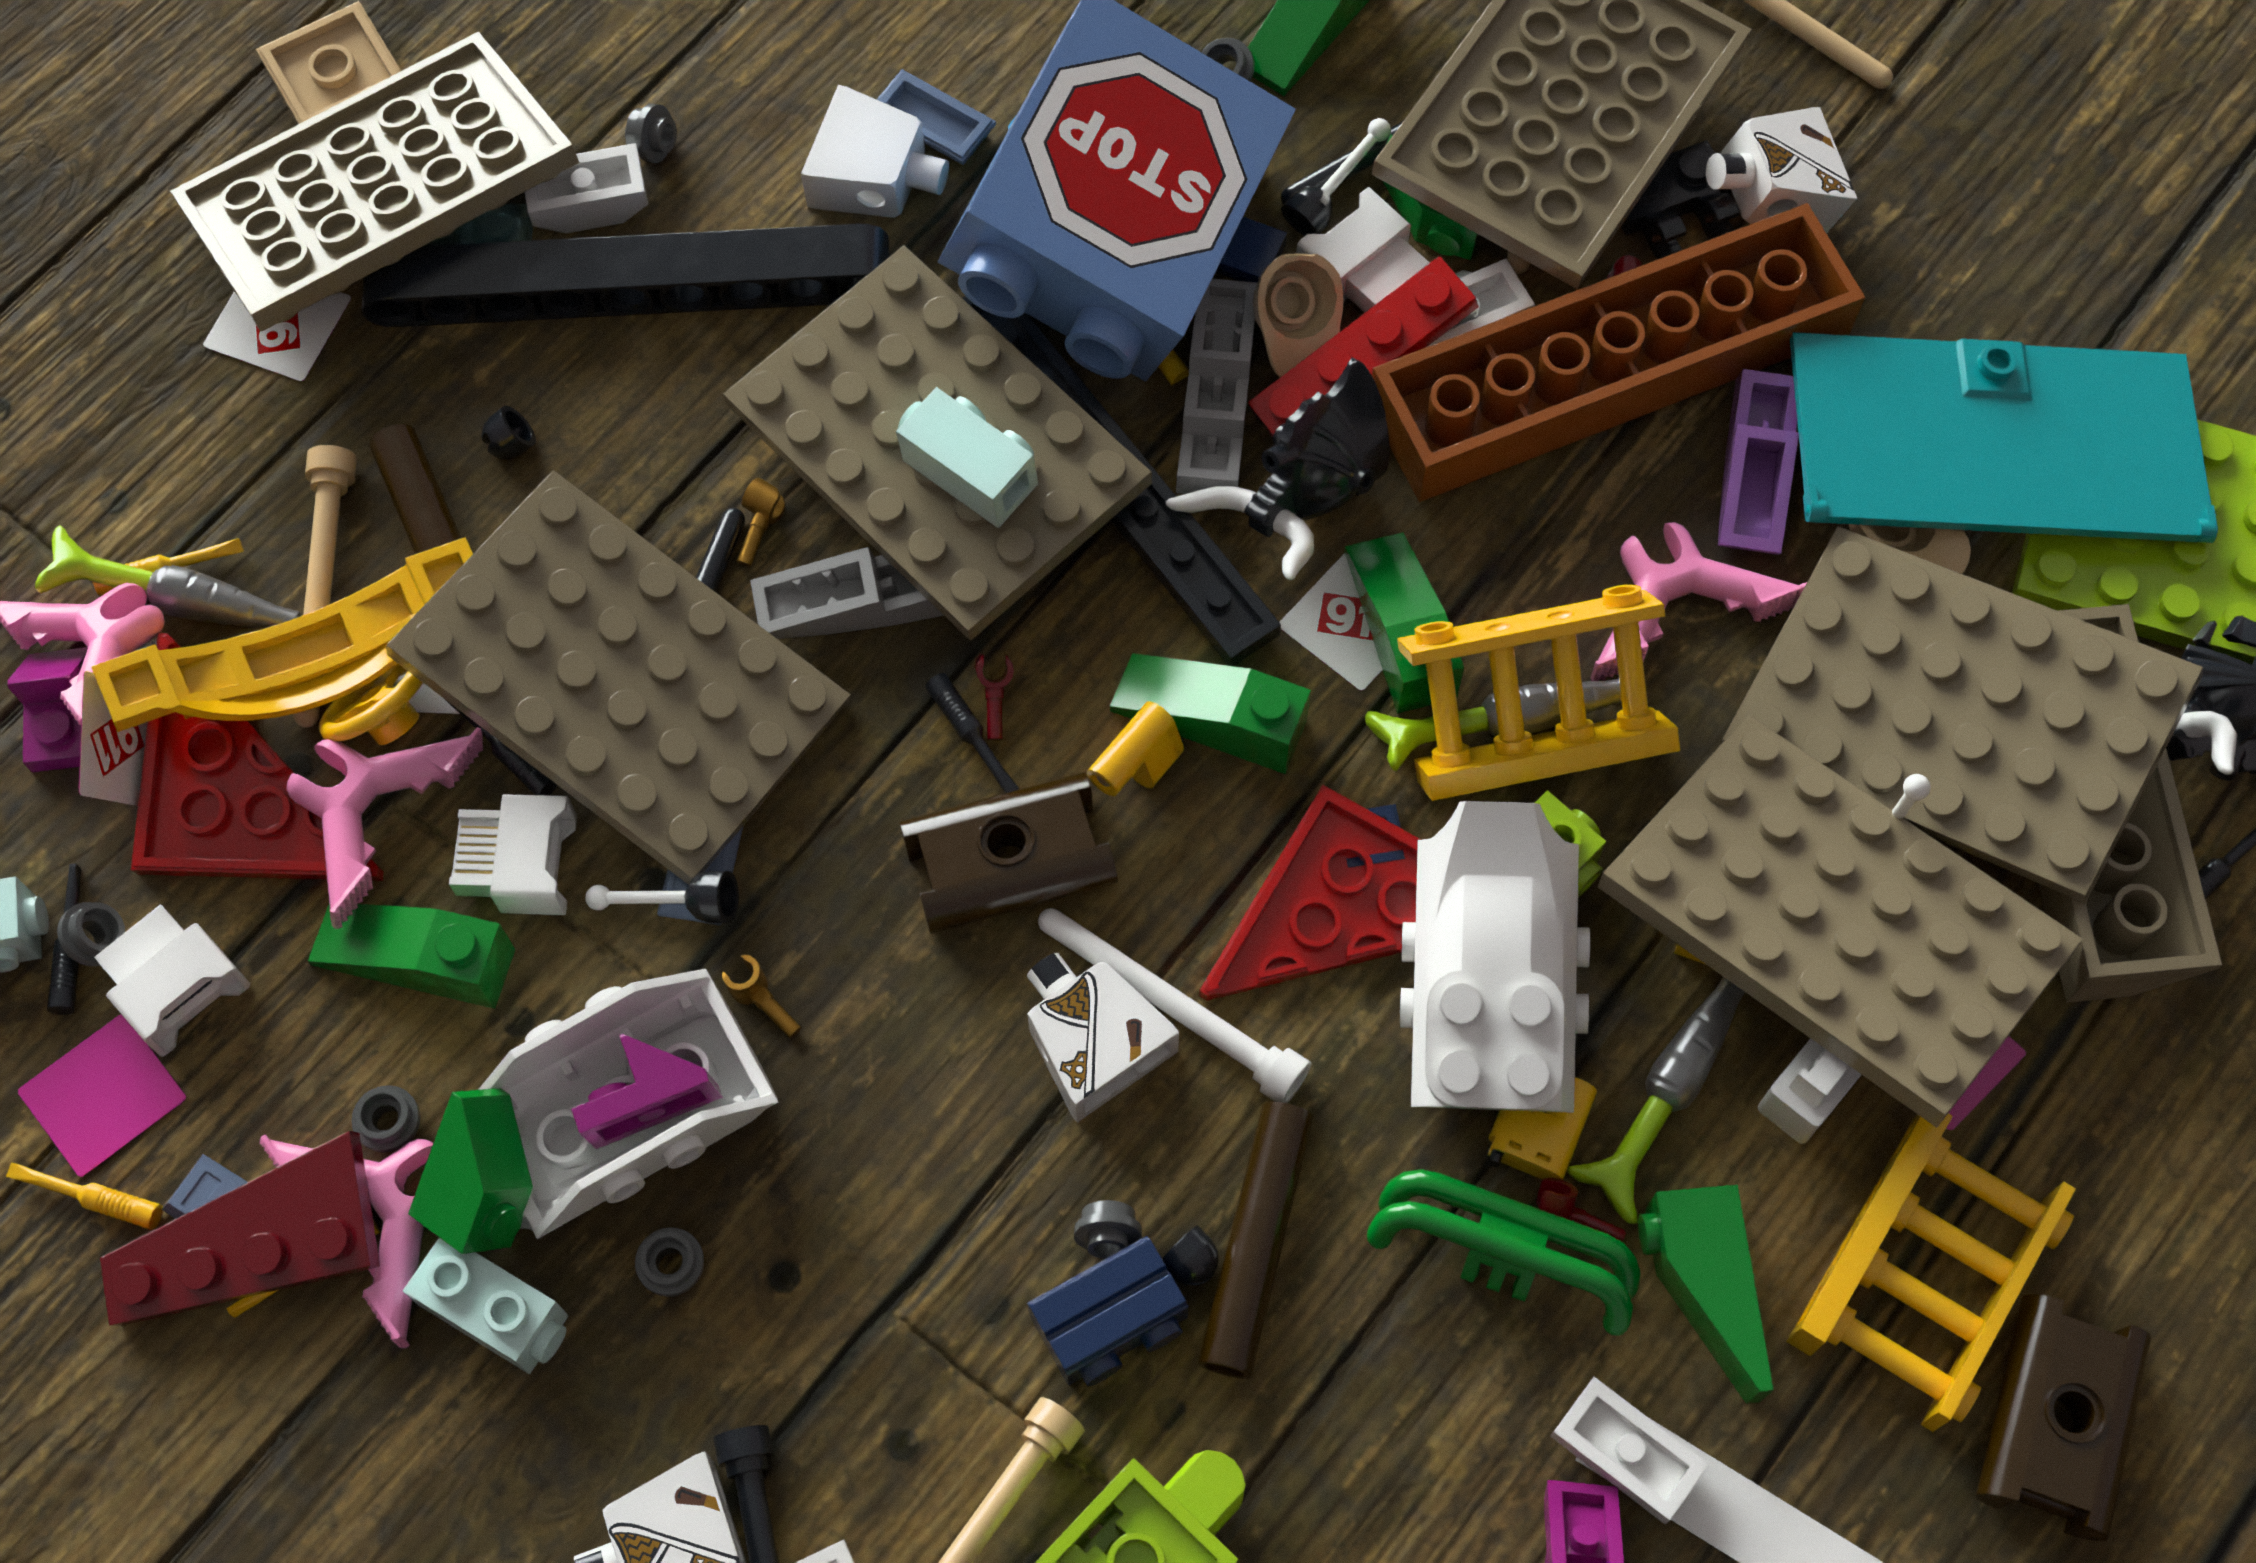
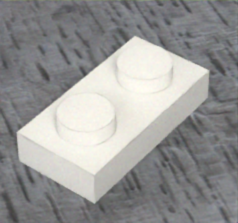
M1595 1377L1592 1378L1550 1436L1665 1525L1672 1519L1710 1465Z

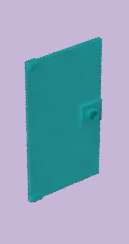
M1794 332L1790 337L1804 486L1803 505L1806 522L2213 543L2216 540L2218 526L2214 505H2211L2186 354L2032 346L2016 341L1979 339L1940 341Z

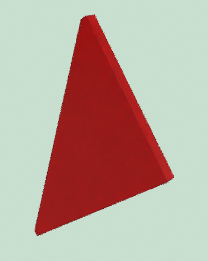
M158 633L156 645L158 650L181 648L169 634ZM177 712L148 721L131 870L138 875L327 879L322 818L300 806L289 796L287 782L290 775L294 773L293 770L248 721H223L198 717L185 719L183 714ZM371 858L366 866L370 868L372 881H383L384 871Z
M1322 785L1200 988L1198 996L1208 1001L1401 953L1403 922L1416 923L1418 840L1421 839ZM1403 850L1405 859L1373 864L1370 855ZM1359 857L1364 865L1348 868L1346 858Z

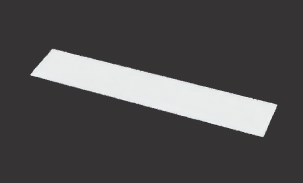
M1656 1423L1710 1464L1671 1520L1739 1563H1883ZM1578 1457L1576 1458L1577 1462L1581 1463L1585 1467L1597 1473L1595 1470H1593L1591 1467L1585 1464Z

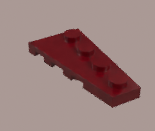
M348 1131L100 1257L109 1326L128 1325L380 1267L360 1133Z

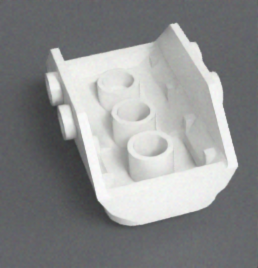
M1459 802L1452 817L1434 837L1418 840L1416 923L1403 922L1402 962H1415L1414 988H1401L1400 1028H1413L1411 1107L1574 1113L1575 1033L1588 1034L1589 995L1576 994L1577 967H1589L1590 928L1577 927L1579 844L1565 842L1546 819L1540 804L1520 802Z
M706 969L633 982L623 988L614 986L596 993L586 1002L584 1010L564 1021H548L531 1030L526 1035L525 1042L510 1050L478 1089L502 1088L510 1094L533 1184L520 1228L533 1230L537 1239L606 1200L608 1203H616L631 1197L644 1187V1178L667 1165L669 1168L674 1169L689 1164L705 1152L706 1147L752 1122L764 1110L778 1103L777 1096L767 1075ZM621 1034L705 1068L719 1085L723 1096L721 1099L599 1149H595L579 1134L571 1110L576 1106L589 1102L588 1095L600 1087L617 1082L626 1083L627 1086L635 1083L619 1036Z

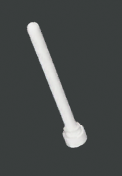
M1049 908L1042 911L1039 915L1038 924L1043 932L1093 965L1099 962L1107 963L1148 1002L1254 1072L1253 1080L1261 1084L1260 1092L1271 1100L1288 1103L1304 1082L1312 1063L1291 1048L1282 1051L1273 1046L1268 1050L1057 909Z

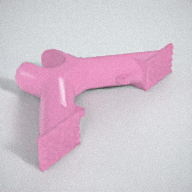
M1675 522L1665 523L1663 528L1666 544L1675 562L1659 564L1651 560L1635 536L1628 538L1621 546L1620 551L1622 562L1634 585L1640 586L1641 590H1646L1664 604V609L1669 601L1695 593L1724 602L1729 612L1742 607L1746 608L1751 613L1754 621L1761 622V619H1768L1769 616L1775 617L1776 613L1782 614L1783 611H1789L1790 608H1794L1807 582L1800 585L1704 558L1688 530L1683 525ZM1660 618L1638 622L1643 662L1649 647L1648 643L1663 637V632L1658 624ZM1613 631L1598 661L1595 662L1590 677L1591 681H1606L1607 677L1613 678L1614 674L1618 675Z
M134 583L119 585L89 604L0 601V622L9 632L10 636H13V640H16L21 649L28 650L37 642L42 647L51 640L81 641L88 647L79 675L69 680L72 686L62 691L60 699L64 700V705H67V709L71 711V715L78 721V725H81L83 673L85 671L93 672L91 668L93 665L135 651L157 637L165 624L162 610L157 606L145 605L147 601L146 591Z
M477 727L469 736L370 758L363 756L342 742L326 739L316 744L314 749L327 764L342 772L346 776L345 779L336 786L321 787L298 774L293 773L290 775L287 782L289 796L297 804L322 818L332 927L335 929L341 928L342 923L348 921L347 916L353 914L352 910L358 908L357 904L363 902L362 897L367 896V891L373 889L370 868L366 864L375 854L376 850L364 842L363 812L377 795L412 788L423 794L433 782H439L448 789L455 787L454 782L459 781V776L464 775V770L469 769L468 765L474 763V758L479 757L478 752L483 751L481 728Z
M266 1135L260 1138V1145L265 1147L264 1151L267 1152L266 1154H269V1158L273 1160V1165H276L275 1167H279L313 1149L270 1140ZM416 1139L408 1142L381 1162L364 1159L370 1204L383 1221L378 1251L380 1267L368 1269L374 1281L370 1287L363 1290L362 1298L367 1300V1305L376 1314V1319L381 1321V1326L385 1328L386 1333L391 1337L390 1340H393L392 1342H395L400 1348L410 1346L406 1338L412 1299L403 1292V1289L418 1268L424 1230L422 1224L408 1215L414 1196L405 1195L404 1184L407 1177L428 1160L433 1142L425 1139Z

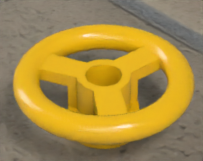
M397 663L369 684L342 698L334 700L320 720L319 732L325 740L330 739L342 742L368 731L378 745H386L393 742L411 729L419 719V713L409 700L420 689L423 682ZM406 674L402 678V680L394 687L393 684L398 679V677Z

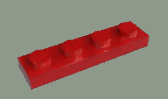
M1438 256L1251 399L1248 405L1253 414L1273 437L1276 429L1281 424L1286 423V419L1295 413L1303 401L1309 400L1317 392L1326 395L1352 357L1362 362L1372 375L1374 367L1428 347L1479 308L1476 297L1441 256Z

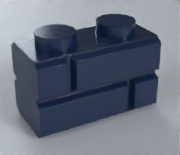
M1148 1236L1027 1303L1031 1320L1050 1351L1066 1383L1071 1385L1083 1378L1087 1387L1098 1384L1123 1367L1119 1357L1141 1344L1144 1345L1147 1352H1152L1172 1342L1183 1332L1179 1323L1188 1318L1187 1302Z

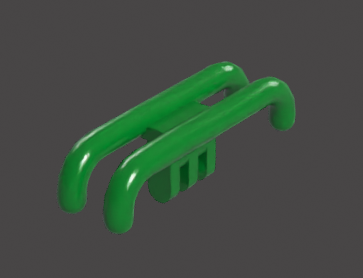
M1419 1169L1402 1172L1390 1179L1381 1192L1378 1201L1380 1211L1376 1214L1367 1230V1241L1373 1248L1381 1250L1388 1248L1396 1233L1402 1229L1419 1230L1470 1249L1460 1279L1473 1283L1479 1274L1481 1264L1492 1267L1486 1288L1499 1293L1506 1273L1517 1276L1512 1287V1298L1525 1302L1537 1273L1589 1292L1600 1298L1605 1306L1602 1325L1611 1336L1623 1335L1628 1330L1633 1313L1632 1299L1639 1289L1641 1270L1636 1256L1622 1241L1615 1237L1434 1171ZM1418 1196L1431 1198L1478 1215L1481 1219L1478 1223L1428 1204L1408 1200ZM1549 1241L1599 1259L1612 1269L1613 1274L1599 1266L1546 1248V1243Z

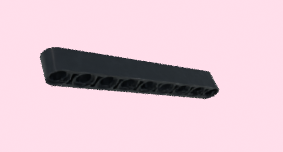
M844 224L422 246L403 256L398 262L384 266L363 278L362 315L373 324L384 327H412L832 305L889 258V236L885 230L871 224Z

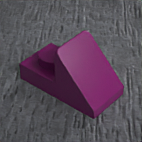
M88 647L29 654L8 679V689L24 705L22 763L31 772L80 767L81 725H78V721L71 715V711L67 709V705H64V700H61L60 696L62 691L72 686L69 680L79 675Z
M621 1034L619 1036L635 1083L627 1086L626 1083L617 1082L600 1087L588 1095L589 1102L576 1106L571 1110L579 1134L595 1149H599L721 1099L723 1096L719 1085L705 1068Z
M1547 1480L1544 1496L1547 1550L1545 1563H1624L1618 1487Z

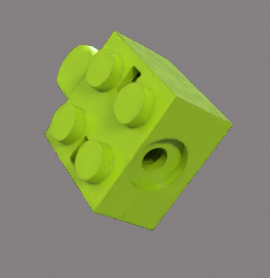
M1205 1450L1191 1457L1171 1480L1163 1486L1133 1458L1035 1563H1238L1239 1559L1214 1535L1242 1505L1245 1491L1243 1473L1235 1460L1226 1454ZM1100 1524L1103 1528L1090 1539L1088 1535Z

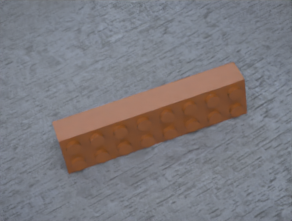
M1808 203L1376 366L1373 368L1372 377L1376 382L1386 413L1389 446L1419 502H1422L1736 380L1743 369L1759 371L1790 359V337L1793 332L1849 335L1865 300V296Z

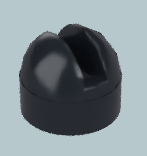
M510 406L500 408L483 425L482 441L489 444L487 451L500 460L518 457L536 443L534 431L528 421Z
M1197 1225L1185 1234L1167 1252L1162 1260L1168 1272L1177 1281L1186 1285H1201L1212 1278L1218 1267V1250L1213 1240Z

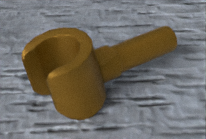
M755 478L749 484L742 497V507L755 514L737 559L739 564L746 567H751L769 523H776L785 512V501L782 495H780L778 488L762 478Z
M742 955L741 958L753 975L747 982L737 984L732 982L725 972H722V980L730 994L740 1004H755L769 1016L789 1039L793 1038L802 1027L774 999V996L768 990L767 978L757 960L750 955Z

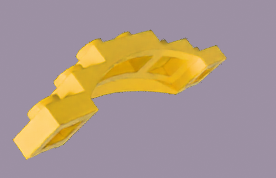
M466 537L406 557V565L348 597L292 620L255 632L194 646L158 650L156 644L93 665L91 668L117 732L174 712L183 714L185 719L198 717L223 721H251L300 713L342 698L369 684L395 666L397 662L387 656L386 645L473 553Z

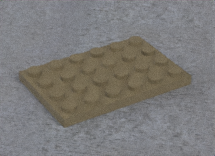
M1492 0L1374 160L1371 175L1578 289L1747 43L1752 29L1698 0Z
M478 31L171 190V193L247 312L262 332L277 323L291 319L298 312L332 294L344 291L352 283L380 268L398 262L403 256L427 243L451 234L457 227L489 210L502 207L510 199L542 182L556 178L561 172L580 162L571 142Z
M905 245L723 393L727 406L970 641L1152 484V472ZM936 387L955 400L959 396L968 399L980 409L985 416L986 422L1002 433L1006 430L1017 433L1034 451L1038 485L1000 528L994 526L903 461L896 434L900 419L913 403L923 402Z
M554 470L386 645L387 656L688 885L697 874L705 872L724 847L734 838L844 709L851 695Z
M1838 526L1722 741L1724 742L1742 721L1750 715L1890 810L1894 809L1903 796V784L1906 778L1913 774H1921L1930 782V793L1926 798L1914 802L1904 816L1905 820L1934 839L2086 904L2202 679L2203 667Z
M1750 715L1742 721L1603 872L1598 884V888L1936 1128L2083 940L2074 932L1904 818H1896L1892 814V810Z

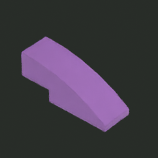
M1743 369L1736 378L1723 474L1718 546L1780 555L1782 552L1799 433L1796 432L1797 412L1793 376Z

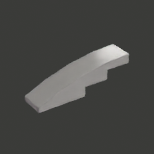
M1212 279L1195 312L1176 493L1188 494L1214 486L1238 487L1255 327L1253 295L1256 282Z
M869 547L750 580L758 625L777 639L836 634L944 616L882 555L874 557Z

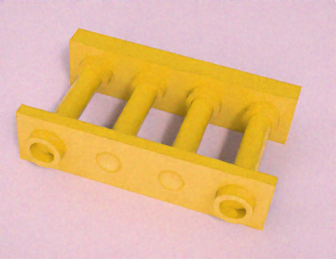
M1620 585L1605 589L1602 592L1603 598L1456 627H1453L1451 622H1431L1416 627L1414 629L1415 635L1397 638L1399 651L1412 666L1426 664L1437 747L1431 751L1432 755L1414 759L1417 783L1428 797L1434 801L1680 751L1678 727L1659 710L1655 711L1654 708L1648 707L1638 623L1639 621L1665 617L1664 604L1646 590H1641L1640 586ZM1613 627L1622 710L1617 713L1616 719L1593 723L1592 720L1586 719L1576 634ZM1551 639L1561 722L1556 724L1555 731L1532 735L1524 730L1514 646ZM1488 651L1499 735L1493 738L1494 743L1470 748L1469 745L1462 742L1451 659Z
M1949 1113L1937 1128L1918 1114L1913 1118L1786 1341L1809 1356L1813 1355L1826 1341L1834 1346H1837L1841 1341L1934 1398V1401L1921 1425L1932 1432L1949 1422L1952 1418L1959 1423L1962 1422L1973 1407L1981 1391V1386L1972 1382L2044 1247L2047 1246L2054 1250L2068 1231L2074 1215L2066 1211L2065 1208L2076 1188L2063 1181L2040 1203L1950 1150L1952 1142L1942 1137L1953 1117ZM1921 1172L1930 1177L1935 1172L2027 1226L2028 1228L2012 1258L2005 1257L1918 1204L1920 1197L1913 1194L1911 1190ZM1890 1227L1899 1233L1903 1228H1906L1997 1283L1980 1316H1977L1888 1262L1889 1254L1879 1247ZM1858 1284L1867 1289L1874 1284L1966 1340L1949 1373H1944L1856 1319L1857 1311L1847 1304Z

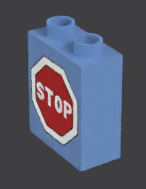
M1080 0L1025 98L943 250L938 263L959 274L958 285L961 291L972 303L981 309L1005 318H1016L1025 312L1067 336L1065 339L1066 350L1084 368L1098 375L1116 379L1127 377L1131 373L1146 382L1184 336L1296 109L1114 0Z

